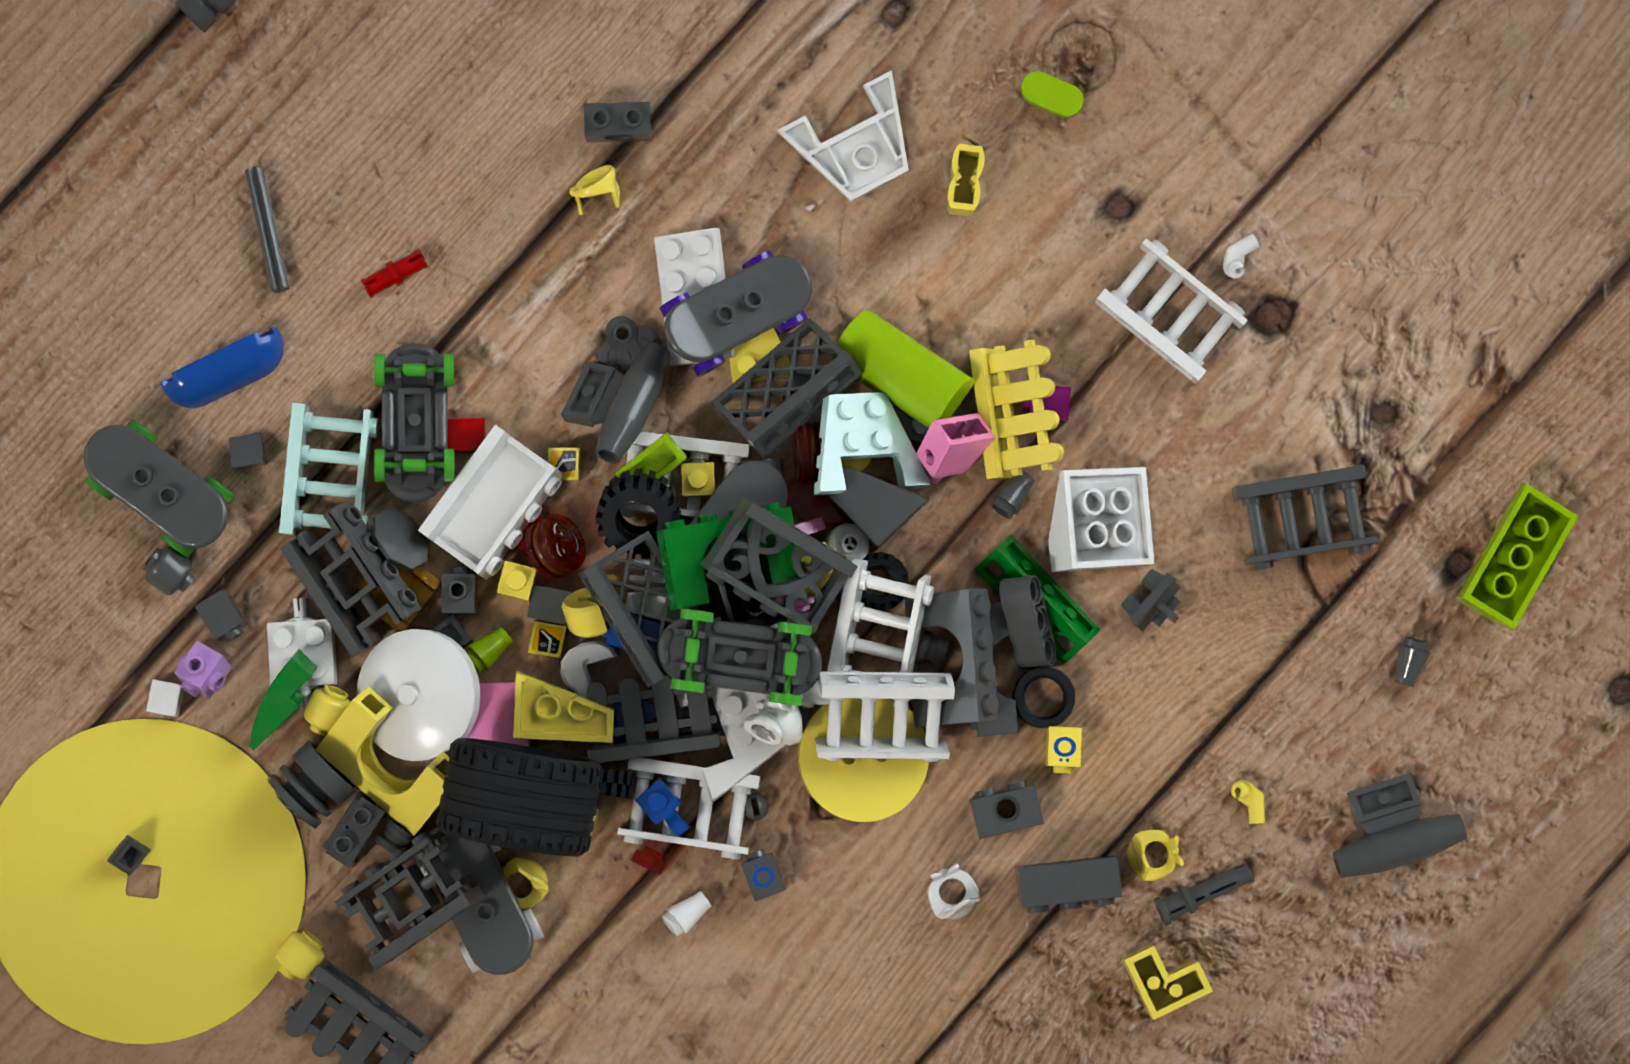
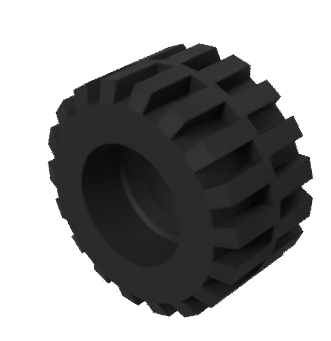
M635 469L633 475H630L629 470L621 473L620 478L615 476L610 480L609 486H605L596 514V524H599L597 531L600 537H606L604 544L608 548L614 545L616 551L649 531L658 546L656 531L664 530L666 522L680 520V497H676L677 490L674 485L667 486V478L664 476L660 479L656 478V472L649 470L647 475L642 474V469ZM629 502H643L653 508L658 519L648 526H635L623 518L620 508ZM645 541L634 547L632 559H635L636 554H641L642 559L649 558L651 551Z

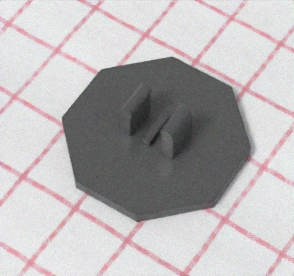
M394 508L385 510L373 517L372 538L387 561L407 571L415 569L428 561V540L425 535L418 531L419 526L412 517Z

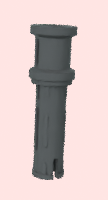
M1244 862L1189 888V886L1183 885L1179 887V891L1162 899L1159 897L1155 898L1154 903L1163 923L1167 926L1171 924L1172 919L1188 912L1190 914L1196 913L1199 905L1245 884L1254 882L1248 865Z

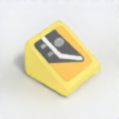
M574 447L548 448V463L564 474L560 480L580 482L581 449Z
M534 621L528 653L562 659L567 626Z

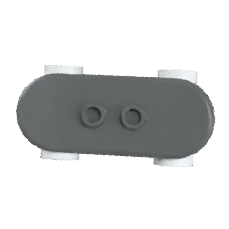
M437 826L430 834L432 835L440 831V828ZM445 834L441 840L443 843L447 842L450 848L439 855V858L456 883L460 879L469 876L472 881L469 883L471 888L479 886L485 896L452 919L463 942L459 943L462 955L472 973L481 969L493 975L512 973L522 967L530 957L533 940L536 942L544 938L539 922L531 908L522 911L494 854L500 851L501 847ZM430 848L416 856L424 877L430 872L421 858L431 851ZM436 885L445 905L459 896L458 892L445 897L439 886Z

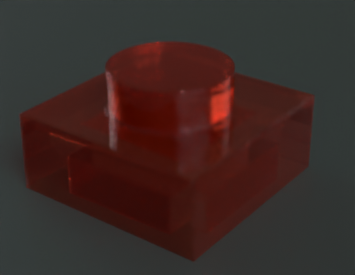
M647 845L644 851L637 848L631 861L658 875H662L667 865V862L661 860L664 854Z

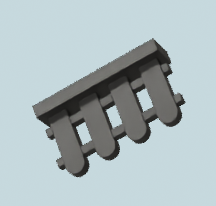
M667 675L652 685V688L640 690L638 680L632 676H627L621 680L618 693L607 694V689L603 682L592 681L586 690L587 699L607 707L609 703L621 702L624 725L615 726L613 728V736L626 735V740L614 741L613 738V743L593 742L594 744H589L587 749L588 759L602 763L720 747L719 728L712 729L711 725L718 722L717 714H710L707 691L713 690V687L704 686L703 693L671 689V677ZM687 693L690 717L677 718L674 695ZM654 698L657 721L644 722L641 699ZM691 726L692 731L679 733V728ZM658 731L659 736L647 737L646 732Z
M326 959L317 966L311 975L317 981L314 982L310 979L304 986L309 992L297 1009L291 1006L285 1013L290 1017L285 1026L289 1036L300 1037L306 1030L316 1036L312 1044L314 1054L319 1057H325L334 1050L343 1056L339 1064H370L366 1059L378 1042L388 1049L379 1064H404V1062L412 1064L416 1058L412 1051L418 1054L431 1038L430 1035ZM335 993L337 996L343 999V1001L341 1002L332 994ZM326 1003L336 1011L322 1029L313 1020ZM359 1012L365 1015L370 1020H365L363 1017L359 1015ZM351 1023H353L362 1031L350 1048H348L339 1040ZM385 1032H388L390 1035L396 1038V1040L394 1041L393 1039L388 1037L385 1034Z

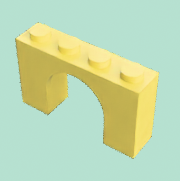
M368 686L351 701L315 750L327 762L345 775L352 784L370 797L376 805L394 818L401 827L415 836L441 808L439 804L444 791L442 787L444 778L447 775L445 771L449 757L442 752L414 780L400 779L386 771L375 755L373 738L376 730L393 707Z

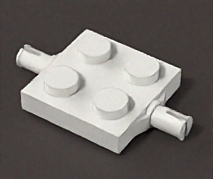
M293 598L294 618L285 622L267 623L270 685L298 649L318 666L312 676L298 689L305 697L298 710L306 709L311 697V689L321 685L337 684L335 631L327 619L316 620L307 617V598Z

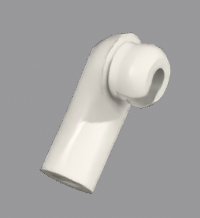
M1253 234L1227 247L1223 261V270L1228 277L1237 279L1243 276L1245 272L1243 268L1245 255L1260 248Z

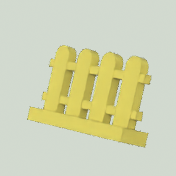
M1035 340L1024 341V348L1006 351L1005 346L1002 345L996 346L994 349L978 348L969 350L972 376L976 381L974 391L977 412L995 435V439L983 452L986 478L988 480L1008 479L1013 476L1023 475L1022 468L1041 465L1042 471L1053 470L1052 463L1059 462L1063 458L1064 449L1059 443H1049L1047 431L1053 430L1059 425L1058 414L1052 410H1044L1043 398L1050 397L1054 393L1055 384L1049 378H1040L1038 366L1045 365L1050 360L1049 349L1043 345H1035ZM1028 368L1029 380L1010 383L1009 371ZM1032 400L1033 413L1014 415L1013 404ZM1037 434L1038 445L1019 448L1017 436Z

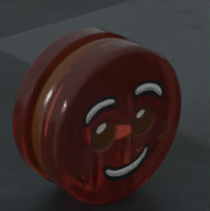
M814 422V425L804 423L793 433V467L795 479L798 483H807V481H815L816 483L818 481L819 469L816 468L817 456L821 453L822 438H819L821 422Z
M552 514L532 524L526 532L525 549L527 556L534 568L543 576L550 579H559L568 573L578 570L583 565L586 557L583 536L573 521L566 516Z

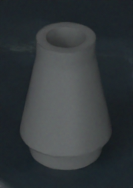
M1022 470L1023 475L1012 477L992 494L993 500L990 502V506L1007 519H1011L1013 515L1019 514L1028 492L1035 482L1034 478L1024 470Z
M1404 636L1403 643H1399L1395 682L1410 687L1415 686L1416 679L1431 653L1428 651L1430 643Z

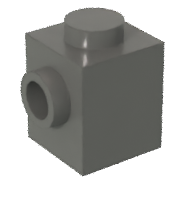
M450 568V574H442V614L477 615L478 576L470 574V568Z

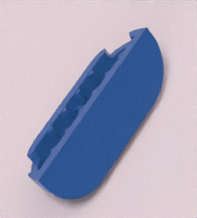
M273 327L261 335L258 332L251 334L171 373L173 377L161 381L160 385L166 396L175 404L185 408L203 407L272 373L282 359L284 348L282 336L277 327Z

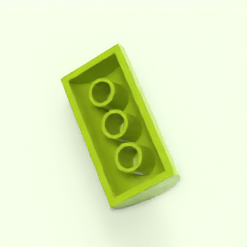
M869 309L862 311L851 321L837 342V345L843 351L846 350L853 357L862 372L856 379L875 393L883 392L889 398L891 404L927 428L935 420L951 418L976 382L973 378ZM835 353L832 355V360L837 357Z
M1521 483L1460 590L1457 599L1483 617L1501 626L1515 630L1579 516L1529 484Z

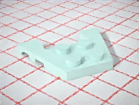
M883 392L834 394L823 398L819 433L822 443L821 453L817 456L816 463L819 473L818 481L814 483L815 495L840 494L847 490L841 460L892 457L898 487L906 490L922 489L931 485L889 398Z

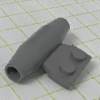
M647 343L625 375L620 373L615 367L586 362L561 415L565 422L590 427L603 423L595 450L596 455L603 461L611 464L619 463L641 433L661 391L670 358L669 350L658 343Z
M1408 773L1347 793L1356 823L1367 836L1333 852V859L1341 878L1381 873L1432 857L1467 839V833L1459 814L1419 819L1421 802L1412 775Z

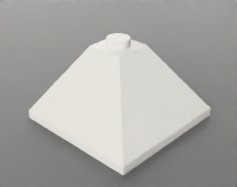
M1146 467L1060 471L1048 538L1051 572L1155 564Z

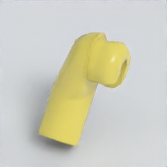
M1239 780L1235 782L1231 787V794L1235 799H1238L1248 807L1249 824L1265 823L1264 795L1262 791L1249 781Z

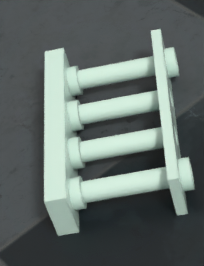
M292 403L279 533L297 536V529H302L303 526L331 529L323 517L324 515L304 513V510L299 509L300 497H305L306 494L355 498L354 506L360 511L362 520L369 528V516L364 515L371 440L372 438H377L378 418H374V412L368 409H364L363 420L314 416L313 412H309L310 407L306 404ZM313 429L361 433L360 452L311 448L310 445H306L307 432H312ZM309 461L357 465L356 485L307 481V477H303L304 464H309Z

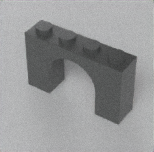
M987 589L937 592L933 594L930 606H925L921 629L935 627L948 629L958 639L963 653L962 671L954 684V699H945L941 702L940 726L998 721L999 703L996 697V668L993 663V634L990 626V600ZM904 597L906 617L911 618L914 599ZM913 699L915 727H926L928 700Z

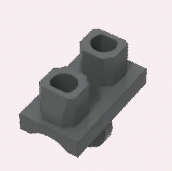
M1151 569L1141 582L1144 587L1151 591L1147 598L1143 601L1137 595L1131 593L1122 602V607L1130 616L1135 627L1143 632L1151 622L1160 627L1166 619L1173 623H1176L1179 619L1173 610L1180 603L1174 597L1180 586L1170 574L1167 573L1164 576Z

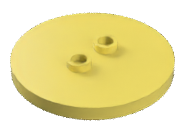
M846 698L842 701L840 737L860 738L862 700L860 698ZM878 699L875 701L873 738H893L894 699ZM829 704L821 705L806 723L802 732L803 738L798 746L800 775L811 797L829 813L855 822L882 820L905 808L921 789L926 778L929 762L922 759L841 758L838 761H829L824 758H818L815 748V737H827ZM908 708L906 738H925L926 735L923 727H915L914 713Z

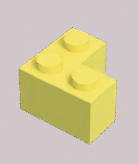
M1152 944L1121 958L1152 1020L1213 992L1199 961L1195 959L1167 972L1155 946Z

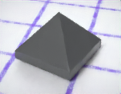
M127 835L118 844L107 861L128 875H131L151 849Z

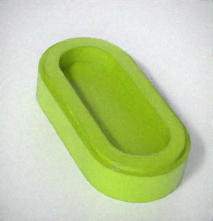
M1035 71L1029 73L1021 85V94L1026 102L1062 118L1074 117L1082 109L1084 98L1079 88L1044 72Z

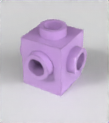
M196 641L188 654L181 657L177 670L174 673L181 680L182 684L180 687L194 697L201 694L210 699L214 692L222 688L226 675L232 667L223 655Z

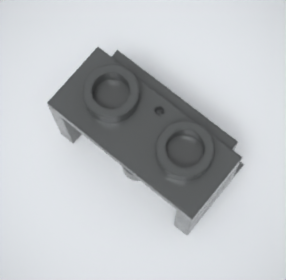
M358 792L324 844L325 853L348 868L354 867L357 862L355 858L381 818L386 817L388 813L376 805L374 801Z

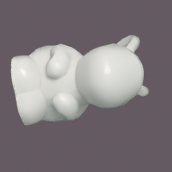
M819 680L807 692L800 694L803 696L802 707L811 709L814 707V704H829V699L821 698ZM769 698L767 700L762 699L756 703V709L759 713H754L745 719L744 728L756 739L770 745H793L801 742L803 738L802 716L797 705L769 702Z

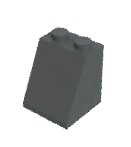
M848 466L843 469L847 490L840 494L824 495L851 524H855L876 550L920 510L926 501L918 494Z

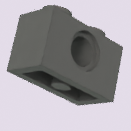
M584 103V134L587 143L652 141L650 103Z
M1026 780L1008 784V791L995 794L994 788L975 792L976 799L969 801L978 839L1044 824L1035 785L1027 786ZM1003 799L1011 800L1015 806V812L1009 818H1002L997 813V805Z

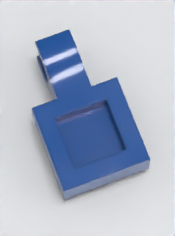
M659 778L635 799L656 825L665 820L677 837L690 828L688 823L675 810L682 804L681 800L662 778Z

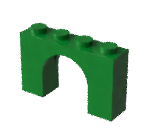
M780 502L761 505V507L794 526L791 507L781 508ZM735 510L728 511L729 518L717 520L716 514L697 517L698 524L685 526L683 519L666 522L664 530L656 531L670 610L710 603L704 568L700 563L704 558L707 547L721 534ZM750 517L739 533V535L745 538L747 537V532L751 521ZM769 534L766 537L767 544L760 541L759 546H772L776 541L775 535ZM790 542L786 548L775 554L765 555L759 553L761 570L766 584L780 583L798 577L791 564V553L795 544Z

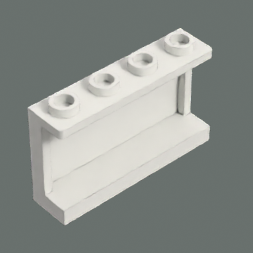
M494 425L418 531L487 580L490 575L494 576L501 569L504 562L503 557L509 549H514L520 543L523 537L522 531L528 523L534 522L539 517L542 511L541 505L548 496H552L557 492L562 483L560 479L564 474L515 440L500 427Z

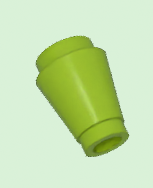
M499 627L496 631L494 630L467 645L468 650H466V653L473 662L476 671L480 674L485 669L488 671L513 641L502 627Z

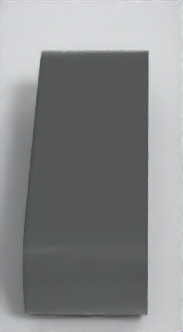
M1035 575L1002 579L999 587L1000 600L1017 665L1021 669L1054 665L1056 661V646L1039 579Z

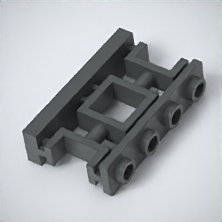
M350 501L334 506L330 509V512L323 516L332 530L321 539L317 540L312 531L309 530L299 534L296 539L287 542L280 550L351 657L368 651L377 644L376 642L382 639L374 624L384 616L389 614L394 623L398 625L408 620L410 616L418 613L421 607L417 602L415 593L406 586L400 577L397 566L387 561L373 540L372 533L362 520L360 511ZM343 533L353 546L347 552L343 551L336 540ZM323 548L327 549L334 560L327 567L317 554ZM350 560L354 561L368 582V585L355 595L338 572ZM379 587L390 601L383 607L379 605L372 594ZM360 602L363 603L371 615L363 622L353 608Z
M427 830L411 840L414 845L412 848L406 850L403 847L388 856L389 864L383 867L380 863L364 873L367 878L362 883L356 880L341 890L344 895L335 901L337 907L342 905L345 907L346 911H344L346 917L360 911L375 935V939L364 945L367 951L372 950L374 954L368 958L374 969L393 961L485 897L479 886L471 888L469 883L472 881L469 876L460 879L456 883L439 858V855L450 848L447 842H442L441 838L445 834L441 830L432 835ZM427 848L431 849L429 853L421 858L430 872L424 877L417 864L404 869V864ZM405 879L408 880L423 904L409 915L392 890L393 887ZM381 880L384 884L374 890L383 905L382 907L377 909L370 897L364 898L359 902L356 900L358 896ZM438 885L445 897L458 892L459 896L432 914L430 910L441 903L432 887ZM390 917L398 930L410 924L412 929L385 946L383 942L393 936L385 922L386 919Z

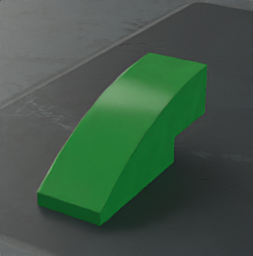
M300 649L294 653L280 670L258 708L249 744L253 751L300 706L305 698L298 689L312 676L318 666Z

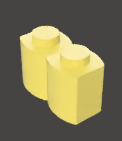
M958 144L953 153L951 162L952 181L947 194L949 214L972 217L976 212L981 194L979 180L985 162L982 146Z

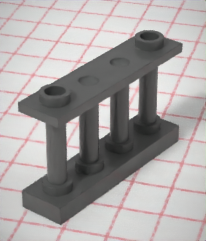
M1365 465L1240 485L1232 488L1234 502L1242 500L1243 506H1247L1255 556L1244 559L1245 566L1254 564V570L1274 567L1273 561L1348 548H1350L1351 554L1371 551L1370 545L1377 543L1378 537L1365 538L1356 487H1359L1358 481L1367 478ZM1339 484V489L1343 490L1352 540L1333 543L1324 492H1327L1326 486ZM1307 490V495H1311L1320 544L1318 546L1300 548L1292 498L1295 497L1294 491ZM1274 495L1275 501L1279 500L1288 551L1268 554L1259 503H1263L1262 497Z

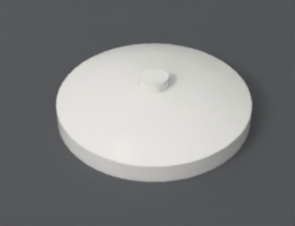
M409 629L394 633L374 647L361 668L356 696L369 686L393 707L376 730L373 738L376 745L388 754L408 761L433 760L442 752L449 754L450 744L457 738H467L471 732L480 707L479 679L474 664L466 651L450 637L440 632L426 629Z

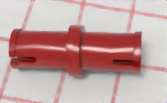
M417 249L415 252L394 263L393 261L387 262L385 268L367 278L361 279V282L366 286L364 288L370 298H373L376 294L395 284L397 286L404 284V279L428 268V264L424 261L425 258L421 251Z

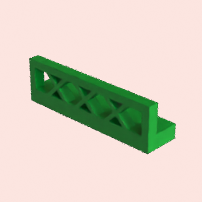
M1012 535L1003 541L974 569L999 597L1000 582L1004 578L996 577L987 568L993 560L1003 569L1004 578L1037 576L1041 585L1056 646V657L1063 665L1100 631L1099 627ZM1057 635L1066 636L1074 647L1066 652L1058 643Z

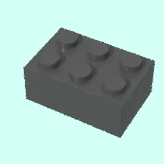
M1116 856L1015 866L1019 906L1022 908L1027 907V912L1029 913L1049 911L1048 905L1060 904L1062 910L1082 908L1081 901L1092 900L1095 906L1115 904L1114 898L1122 897L1118 857Z

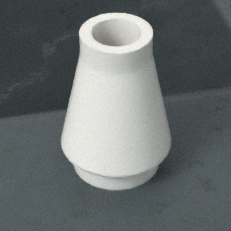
M699 891L695 895L666 908L667 912L661 918L676 937H679L682 933L686 935L712 906L704 894Z

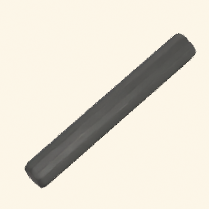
M261 166L250 167L245 170L270 287L274 293L284 292L289 289L264 171Z

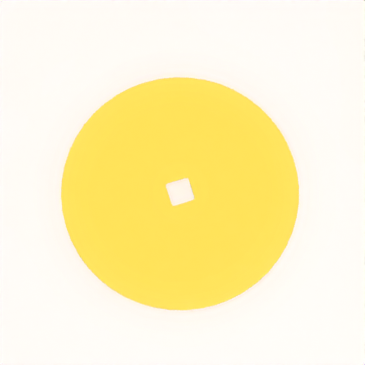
M162 719L121 720L93 727L62 741L33 763L14 784L0 807V960L25 995L45 1013L74 1030L102 1040L124 1044H156L185 1039L208 1031L227 1021L252 1002L278 972L277 968L280 964L275 957L276 951L292 932L298 931L306 889L305 857L296 822L292 813L277 798L274 789L268 782L270 777L247 754L227 740L192 725ZM127 835L151 849L140 864L161 867L159 893L156 899L128 896L126 894L128 874L107 861L118 844Z

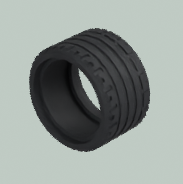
M460 737L450 744L449 761H447L445 771L447 775L443 782L442 788L444 791L439 804L441 808L438 810L436 824L443 833L474 842L550 855L581 856L589 850L592 838L590 834L593 832L594 827L593 817L596 815L597 810L596 801L599 799L600 793L599 784H601L603 769L597 761L545 749L475 738Z

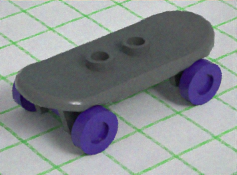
M769 250L747 261L742 265L743 270L692 296L686 292L669 300L659 308L663 316L666 317L664 330L668 344L683 359L691 362H700L693 367L697 377H700L726 362L723 356L724 353L776 327L781 335L798 327L808 320L804 308L809 303L812 294V280L808 270L802 263L785 255L773 256Z

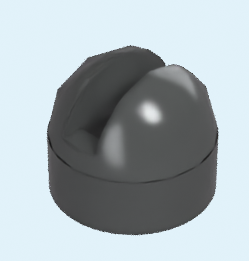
M759 794L749 795L745 805V816L751 820H760L765 817L769 809L766 798ZM757 798L760 815L754 816L751 800Z

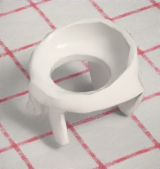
M958 864L930 875L933 881L927 889L928 900L932 911L940 919H961L968 915L975 904L980 901L979 889L975 881L967 872L958 869ZM956 879L965 886V897L958 904L950 905L940 898V886L946 880Z

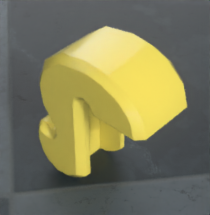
M615 574L607 575L609 579L621 582L620 576ZM614 586L615 590L619 594L620 587ZM587 588L577 590L564 599L561 608L570 632L585 638L597 637L607 633L605 617L601 612L600 606L595 603ZM625 593L623 594L622 599L624 604L626 603Z

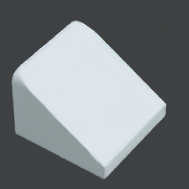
M152 679L146 711L179 717L184 690L180 687L181 684Z

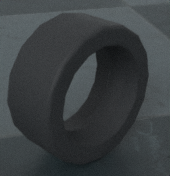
M1049 666L1036 667L1025 672L1016 682L1012 693L1013 700L1016 702L1018 717L1026 724L1036 728H1049V726L1054 727L1063 723L1072 713L1075 704V689L1070 679L1061 670ZM1039 678H1048L1055 681L1063 692L1061 708L1049 717L1034 715L1025 704L1024 694L1027 687L1032 681Z

